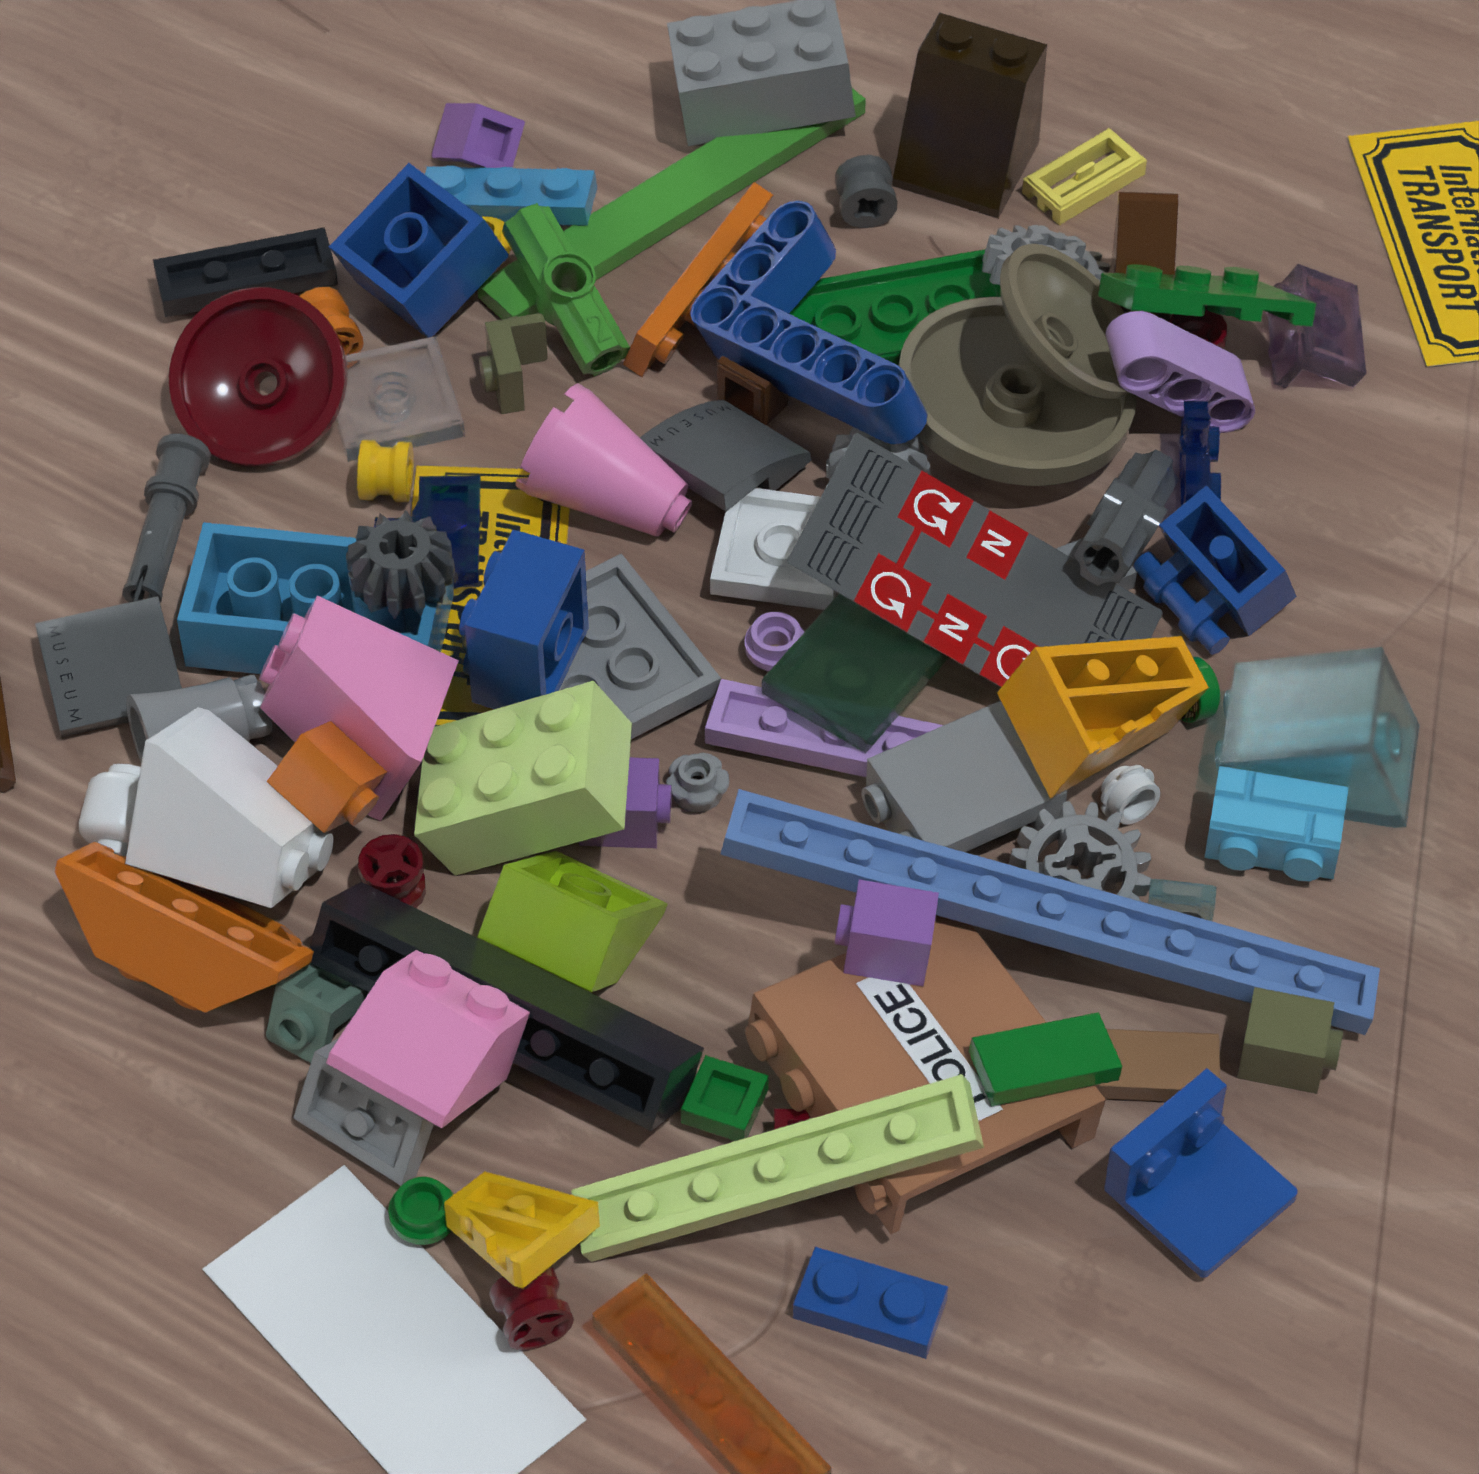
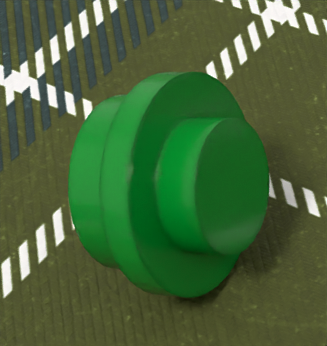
M415 1177L406 1181L394 1193L389 1203L388 1213L392 1229L401 1239L412 1244L426 1245L442 1240L451 1232L446 1225L444 1202L454 1194L447 1186L431 1177Z

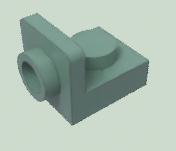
M310 963L276 984L266 1037L270 1042L311 1063L314 1051L332 1042L334 1030L355 1015L369 992Z

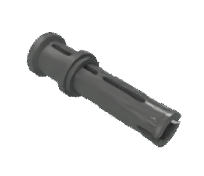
M169 434L163 436L158 441L156 456L159 459L155 476L146 482L144 489L145 501L149 508L129 576L122 591L124 599L128 602L144 599L145 592L147 591L149 592L148 598L158 596L161 604L162 592L184 517L197 508L199 493L196 485L200 472H203L209 466L211 458L209 448L202 441L192 436Z

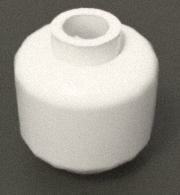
M113 764L110 766L109 772H103L91 778L79 819V833L87 842L92 843L95 841L111 847L117 855H127L141 767L130 764Z

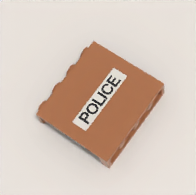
M936 915L924 986L845 974L843 972L846 953L753 993L748 1026L745 1027L749 1047L758 1060L768 1062L781 1080L784 1096L790 1106L797 1112L805 1109L811 1118L961 1074L970 1082L984 1148L854 1185L855 1193L862 1207L870 1214L876 1213L890 1234L900 1231L908 1199L1058 1129L1072 1149L1095 1138L1106 1101L1095 1085L996 1106L990 1105L968 1052L971 1038L1046 1023V1021L970 924Z

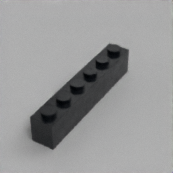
M363 882L322 902L310 943V948L314 951L311 964L370 992L383 971L413 951L418 950L425 954L438 956L448 962L454 971L480 985L499 989L508 997L509 1001L530 1012L513 1060L514 1064L650 1131L682 1108L694 1081L704 1050L703 1047Z

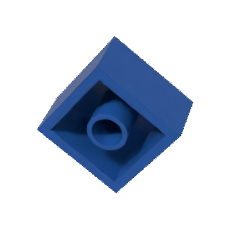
M410 163L393 178L329 246L357 284L429 340L510 256L481 216Z
M512 530L502 552L494 551L491 554L484 573V588L477 600L470 599L465 605L459 626L460 635L466 637L467 651L463 663V672L465 675L470 676L472 703L492 709H498L559 691L589 629L585 550Z

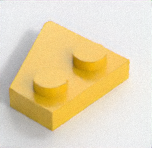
M486 1171L444 1202L447 1227L512 1285L519 1288L527 1286L600 1227L597 1201Z

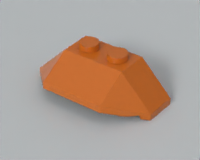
M94 841L57 860L55 874L94 956L118 968V971L124 977L133 981L145 982L171 995L177 1004L185 1008L200 1010L206 1013L272 986L307 966L312 961L314 951L310 947L303 945L300 938L286 926L216 891L125 864L126 856L115 854L111 847Z

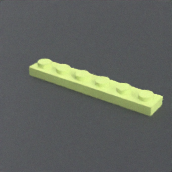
M961 1074L572 1189V1195L597 1201L599 1208L600 1227L580 1242L582 1255L593 1262L984 1148L970 1082Z

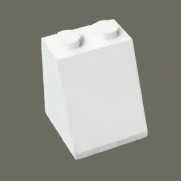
M197 707L145 741L125 864L272 908L293 890L297 891L303 882L314 873L325 868L332 852L333 835L328 832L323 833L267 782L277 768V765L210 710Z

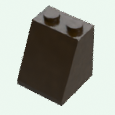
M939 12L918 49L892 186L999 219L1039 144L1047 44Z

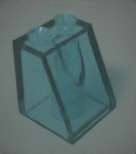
M1383 647L1235 664L1231 690H1226L1223 698L1226 725L1223 740H1218L1215 746L1217 771H1219V766L1346 786L1349 789L1344 820L1392 828L1407 827L1420 725Z

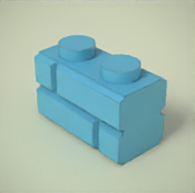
M1219 766L1204 858L1219 860L1223 866L1239 871L1249 870L1254 866L1284 871L1290 878L1298 881H1313L1319 877L1334 879L1349 787Z

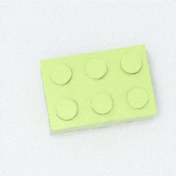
M590 681L434 727L422 759L414 836L456 876L624 830L632 731L631 721L594 681Z

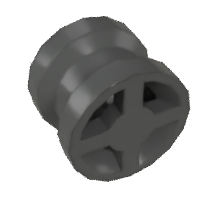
M860 155L846 160L839 166L835 173V185L840 195V211L845 222L854 227L873 228L886 223L894 216L897 211V197L892 188L891 168L885 160L878 156Z

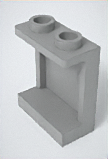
M1001 701L868 758L866 787L861 792L865 808L875 823L883 822L891 832L962 852L974 849L1029 823L1033 829L1037 830L1035 822L1038 812L1045 809L1055 819H1058L1062 804L1067 799L1066 790L1050 799Z

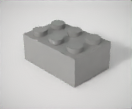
M796 0L762 7L750 6L739 11L710 16H692L682 21L667 23L688 146L708 143L716 137L759 134L856 117L849 63L835 0Z

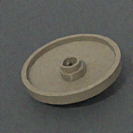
M1001 297L963 300L931 313L910 332L902 348L898 366L906 373L928 414L926 425L917 436L936 454L957 467L975 475L1008 484L1024 486L1056 485L1071 482L1098 471L1107 465L1122 449L1128 437L1136 410V395L1130 392L1117 399L1090 397L1070 389L1039 369L1017 342L1005 314Z

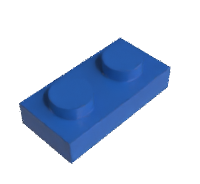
M815 1247L793 1304V1319L926 1359L947 1302L948 1286Z

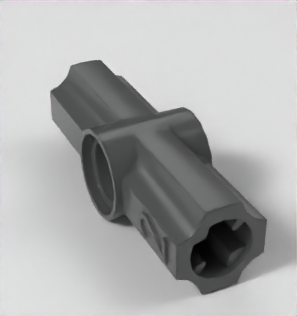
M1156 449L1145 454L1135 452L1133 457L1128 460L1119 477L1114 478L1088 520L1087 524L1091 527L1074 554V557L1079 562L1081 568L1080 575L1099 586L1105 582L1120 583L1123 576H1126L1137 556L1141 555L1168 511L1164 505L1179 481V478L1174 473L1173 460Z

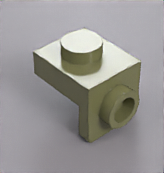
M541 313L485 322L487 356L479 357L481 378L486 393L496 391L501 414L525 410L521 365L543 362L548 358L546 324Z

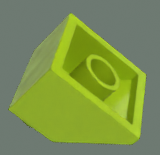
M553 851L503 866L477 937L588 992H594L616 984L663 917L668 903L558 851Z

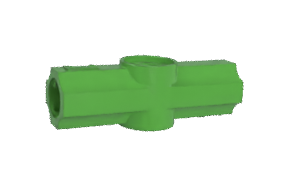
M538 203L519 209L511 219L504 222L502 233L537 293L536 307L538 313L543 314L546 322L556 326L583 374L589 373L597 376L612 370L616 364L626 358L630 346L595 287L596 272L594 266L586 257L574 251L549 206H539ZM557 287H568L574 292H564Z

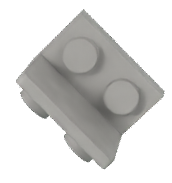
M338 1039L314 1051L293 1118L399 1185L415 1178L434 1124L326 1064L329 1053Z

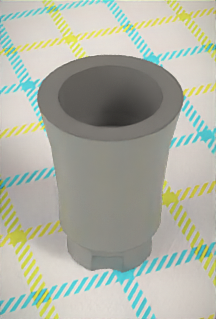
M249 675L234 681L228 677L202 685L169 691L128 694L126 698L128 720L141 763L145 741L197 707L210 710L248 742L250 739L270 735L272 732L271 718L260 708L265 696L261 682L256 679L255 675Z

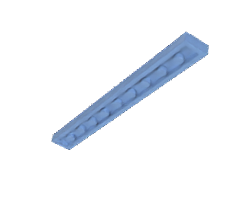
M738 790L720 855L856 893L859 879L938 892L936 915L1248 1003L1252 1002L1254 987L1335 1002L1331 1026L1366 1035L1373 1021L1380 968L752 792Z

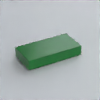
M1099 1012L972 1037L968 1050L991 1106L1118 1081L1123 1068Z

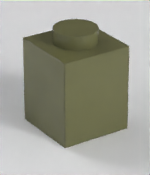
M1254 987L1237 1078L1317 1094L1323 1068L1336 1071L1343 1031L1330 1028L1335 1002Z

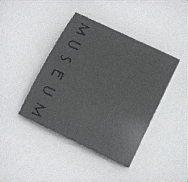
M725 400L710 401L683 410L653 427L640 437L688 484L689 489L724 511H728L756 487L768 490L778 489L811 462V453Z
M158 596L35 623L62 738L129 723L126 705L128 694L163 692L182 688Z

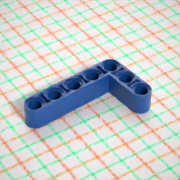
M798 200L779 206L696 298L690 312L693 323L717 359L724 356L772 383L781 392L885 443L901 444L915 438L926 425L928 414L901 367L789 314L829 269L835 260L836 249L818 215L809 203Z

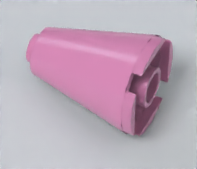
M578 383L570 387L565 395L574 401L565 413L553 407L529 446L520 466L530 475L528 478L516 479L515 486L527 495L656 537L666 528L675 532L685 519L692 505V501L685 497L688 484L592 391Z

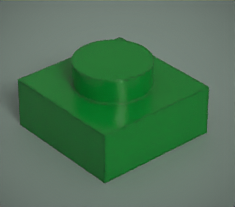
M705 1055L682 1105L681 1123L733 1141L748 1138L769 1090V1075Z

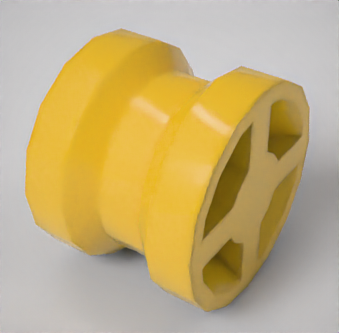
M361 440L357 466V490L360 500H373L378 495H390L396 502L410 501L414 470L412 442L399 441L393 447H383L376 440Z

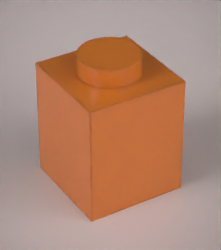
M329 721L302 733L267 782L317 828L326 833L346 822L355 826L369 814L379 799V796L373 791L387 771L334 723Z

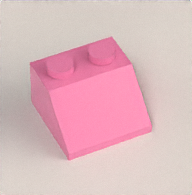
M415 950L382 972L333 1046L326 1064L438 1127L443 1128L507 1079L530 1012L509 1001L508 997L499 989L480 985L454 971L444 959Z

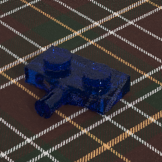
M1184 400L1178 439L1180 507L1206 485L1221 500V473L1210 472V462L1217 463L1219 458L1220 429L1219 426H1210L1211 416L1208 413V401Z
M419 476V500L412 511V521L415 523L430 516L433 524L436 526V531L446 532L447 538L451 542V558L454 559L455 575L453 577V588L479 587L481 476ZM375 517V520H374V521H375V524H374V527H375V528H376V522H377V520H378V517ZM387 518V519H389L390 521H392V520H399L400 518Z

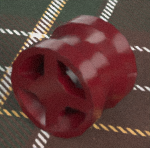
M397 834L381 835L370 840L362 848L358 857L361 882L417 908L422 904L426 895L423 855L418 845L408 837ZM399 875L404 877L402 880H399L397 882H387L390 880H396Z
M550 1266L524 1288L512 1285L503 1276L491 1287L489 1295L496 1312L505 1315L507 1319L503 1331L510 1347L516 1350H532L551 1344L564 1336L573 1325L574 1318L568 1303L557 1297L560 1283L553 1267Z

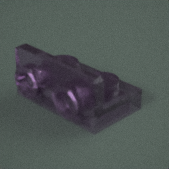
M1297 264L1281 283H1276L1273 287L1317 303L1313 327L1292 325L1288 320L1265 312L1268 316L1270 337L1268 356L1272 360L1273 383L1282 388H1287L1302 370H1306L1320 377L1328 378L1354 388L1367 374L1358 286Z

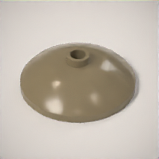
M1026 244L1017 248L1005 259L1002 265L1000 295L1012 332L1025 354L1045 374L1078 393L1104 399H1117L1129 393L1119 385L1105 335L1108 325L1115 318L1125 314L1120 305L1098 297L1100 281L1068 255L1040 244Z

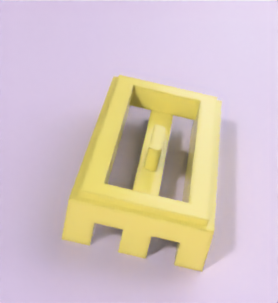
M1108 128L1023 178L1022 193L1029 199L1036 196L1037 206L1043 212L1051 209L1052 220L1061 225L1145 175L1147 160ZM1112 150L1115 151L1114 153L1102 159L1101 161L1097 163L1093 162L1098 158L1102 157L1103 155L1107 154L1108 152ZM1076 172V175L1072 178L1068 179L1067 181L1063 182L1062 184L1058 185L1053 189L1050 188L1054 184L1058 183L1059 181Z

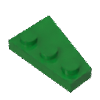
M1131 264L1127 265L1126 273L1101 274L1098 297L1130 310L1201 317L1204 316L1206 308V310L1216 314L1261 322L1262 313L1265 311L1288 320L1292 325L1313 327L1317 303L1258 281L1260 273L1255 270L1225 267L1223 276H1213L1210 270L1204 268L1176 266L1175 275L1162 274L1163 270L1156 267Z

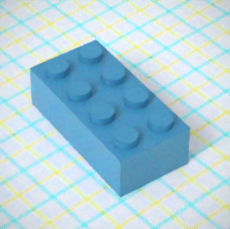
M203 522L177 618L185 666L261 674L274 645H279L293 613L304 618L317 596L441 652L454 596L453 578L452 584L445 587L446 593L443 596L442 603L425 601L422 616L408 608L402 609L397 618L394 619L387 606L370 613L364 598L355 597L354 591L350 588L348 576L350 571L347 569L346 553L348 545L356 542L355 538Z

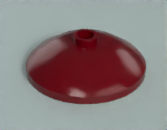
M253 287L233 291L215 299L202 308L190 320L179 336L169 367L171 402L175 414L186 433L202 441L215 457L229 463L248 467L280 464L296 458L313 447L323 438L336 420L347 388L348 371L345 351L336 330L329 320L316 307L300 296L268 287ZM267 377H276V389L268 395H262L260 393L261 382Z

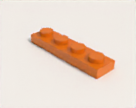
M755 182L750 186L636 333L623 362L624 366L643 377L656 359L663 364L670 359L684 336L678 330L685 321L695 325L690 315L694 301L767 219L764 217V213L773 197L772 193Z

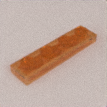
M647 1273L592 1313L593 1327L730 1474H832V1467Z

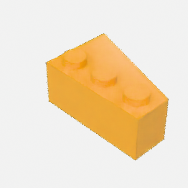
M1182 636L1035 647L999 689L997 694L1051 799L1168 733L1209 687Z

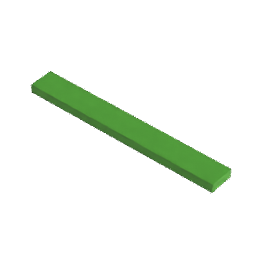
M852 88L856 117L766 133L716 137L590 214L588 225H573L563 232L574 251L586 257L594 266L596 281L863 115L866 111V98ZM518 260L491 275L477 289L478 298L501 319L538 313L536 307L537 293ZM557 287L564 292H574L568 287Z

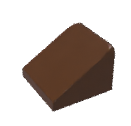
M724 356L717 360V400H725L766 426L787 406L788 398L772 383Z

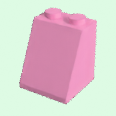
M317 596L304 618L293 613L279 645H274L259 677V680L269 684L260 708L294 742L302 733L331 721L382 766L387 773L373 791L379 796V799L368 814V816L381 821L422 762L459 660Z

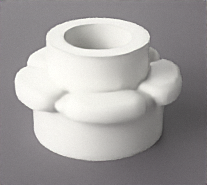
M1141 765L1116 768L1105 778L1101 786L1102 812L1107 817H1110L1116 811L1122 814L1121 823L1125 825L1134 824L1144 819L1152 812L1160 798V789L1154 783L1153 772L1150 769H1144Z

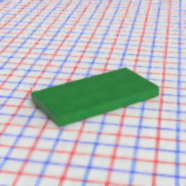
M985 249L820 278L789 314L898 365L907 337L925 317L940 308L963 300L1001 297L1000 285L992 284L989 281L991 274L982 271L984 263L982 260Z

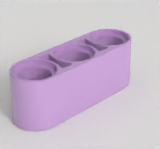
M1132 311L1122 314L1108 325L1105 335L1119 385L1126 391L1217 433L1238 430L1253 419L1256 410L1241 360L1236 355L1144 311Z

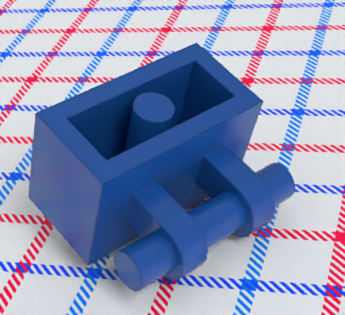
M1207 485L1159 524L1174 555L1162 564L1152 552H1146L1133 565L1136 572L1145 581L1143 588L1157 604L1164 602L1180 620L1178 628L1192 642L1199 641L1212 655L1225 648L1230 640L1229 636L1217 624L1219 619L1226 613L1250 636L1297 597L1286 570ZM1191 575L1209 592L1199 602L1182 586L1184 581Z

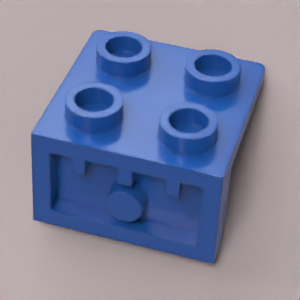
M1208 1068L1110 1148L1104 1191L1202 1278H1206L1292 1205L1296 1201L1298 1192L1291 1182L1223 1124L1224 1116H1222L1227 1085Z

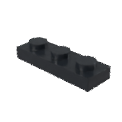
M325 227L154 259L155 277L165 318L200 311L215 299L245 288L268 287L297 293L317 287L338 285L336 266L331 249L329 248L330 245Z

